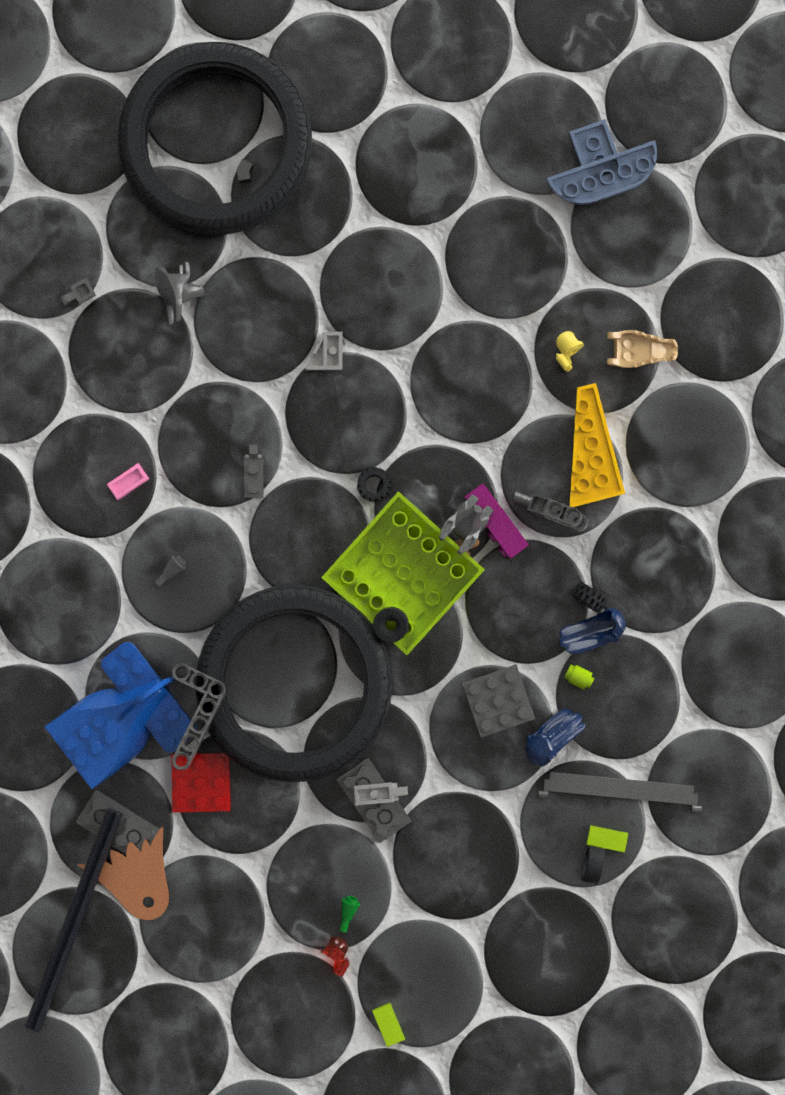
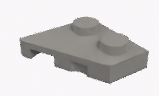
M343 332L322 333L306 365V371H343Z

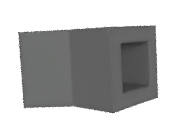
M244 159L241 160L237 167L239 183L243 180L251 181L250 172L253 164Z

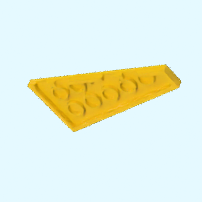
M596 383L578 387L576 392L569 502L571 507L625 494Z

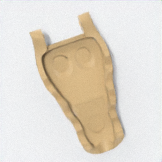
M636 330L607 333V339L614 340V358L607 359V365L635 368L661 361H674L677 358L678 345L675 339H661Z

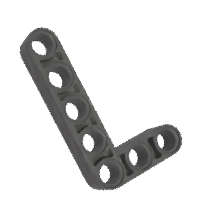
M177 664L172 671L175 680L204 694L172 759L174 767L183 771L190 767L226 694V688L219 680L185 664ZM181 668L187 670V675L184 678L176 676L177 671ZM203 677L205 679L203 686H195V678ZM215 685L222 687L220 695L212 694L211 690ZM204 704H213V711L205 713L203 711ZM201 720L205 723L203 730L197 731L194 729L196 721ZM189 738L196 740V745L192 749H188L185 746V742ZM180 756L187 758V764L183 767L176 764V760Z

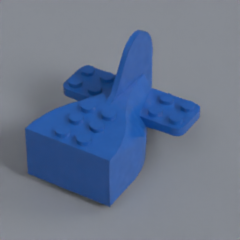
M131 642L121 644L101 661L102 669L116 687L104 689L86 696L45 726L91 789L105 782L136 758L146 746L151 734L166 752L171 753L177 750L191 722L190 717L170 692L169 686L176 681L175 678L172 676L164 680L160 679L137 647Z

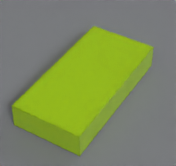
M590 825L586 844L625 852L629 833Z
M391 1003L372 1010L387 1047L405 1040Z

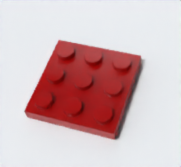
M196 753L190 767L183 771L174 767L172 763L174 754H171L172 812L231 811L230 758L225 753ZM185 756L178 757L176 764L180 767L185 766L187 758Z

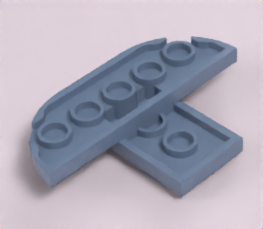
M601 120L569 132L580 167L548 177L546 180L552 191L566 202L588 205L635 189L648 179L657 160L656 142L654 140L617 153L606 120Z

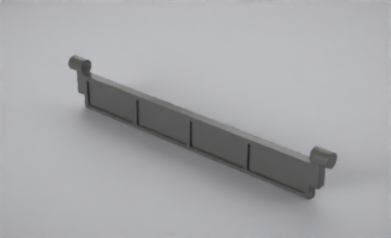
M550 772L549 779H544L543 790L538 791V798L548 799V791L688 804L692 805L691 813H702V806L697 805L698 794L693 793V785Z

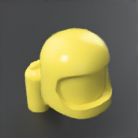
M566 331L557 337L556 346L561 354H556V360L568 372L573 368L570 357L578 352L584 344L577 340L574 333Z

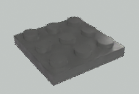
M517 664L462 683L481 738L535 719Z

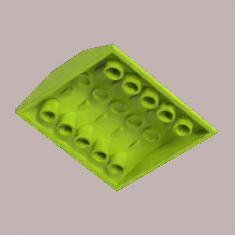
M398 491L321 578L345 600L360 610L372 624L375 616L382 609L387 607L401 609L408 617L409 628L406 635L401 640L394 642V644L408 655L485 569L466 552L459 555L457 552L460 546L447 536L443 541H440L441 529ZM389 619L386 621V628L388 630L396 628L397 625L394 620Z

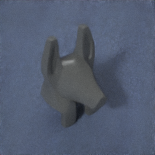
M189 262L177 265V274H168L164 267H156L155 269L156 286L164 300L168 325L173 324V313L175 322H180L182 303L190 299L204 297L205 295L204 288L201 285L188 282L190 277Z
M471 495L467 501L461 503L456 508L453 516L445 521L440 531V541H443L451 532L463 540L457 552L459 555L467 552L474 546L478 535L486 528L489 517L494 511L488 505L484 510L480 506L475 505L478 498L474 495Z

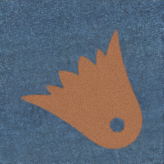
M163 826L157 832L151 846H149L146 839L144 840L141 852L132 842H129L127 846L126 857L119 852L111 850L112 865L105 861L98 881L118 899L129 913L143 920H153L160 917L165 912L169 903V891L163 860ZM86 864L77 865L84 870ZM145 897H151L154 900L152 907L147 908L143 905Z

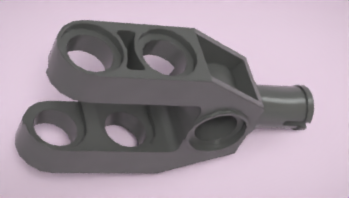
M516 492L513 497V503L527 507V510L535 516L579 532L584 531L588 527L589 521L587 517L574 507L536 494L530 497ZM582 518H583V519H584V524H583V526H582V527H576V526H578L579 524H581Z

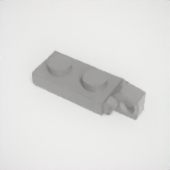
M392 782L353 786L355 806L390 803L398 801V796L408 795L407 786L397 787V783Z

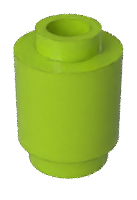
M572 664L564 677L569 683L583 690L586 687L590 688L594 681V678L591 677L592 672Z

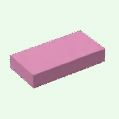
M137 463L109 482L107 486L115 498L120 500L148 481L149 477L140 464Z

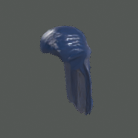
M609 608L591 618L567 625L559 633L562 636L559 640L561 647L566 648V652H569V654H579L610 642H618V638L625 631V619L621 612Z
M567 708L562 709L546 721L535 734L527 736L525 751L529 761L540 767L550 763L566 744L585 729V723H581L582 715L580 713H572V710Z

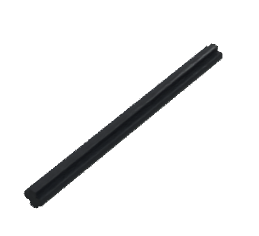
M111 808L106 810L24 1025L27 1029L39 1032L42 1028L123 813L120 811H115Z

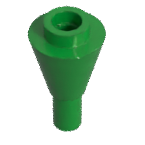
M346 896V898H342V922L339 929L341 932H347L349 922L360 906V902L357 901L356 897Z

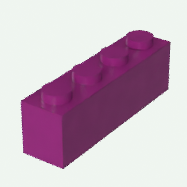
M484 483L464 497L467 501L471 495H474L478 498L475 505L480 506L482 510L488 505L494 510L489 517L486 526L489 532L486 534L493 543L495 541L500 546L498 550L504 558L508 557L511 559L529 545Z

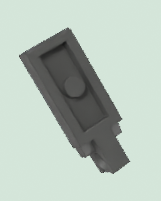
M249 445V455H245L244 498H264V460L262 455H258V445Z

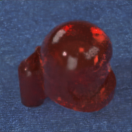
M334 936L329 939L325 950L322 949L321 953L335 961L333 973L343 977L349 967L348 958H344L348 951V944L343 938Z

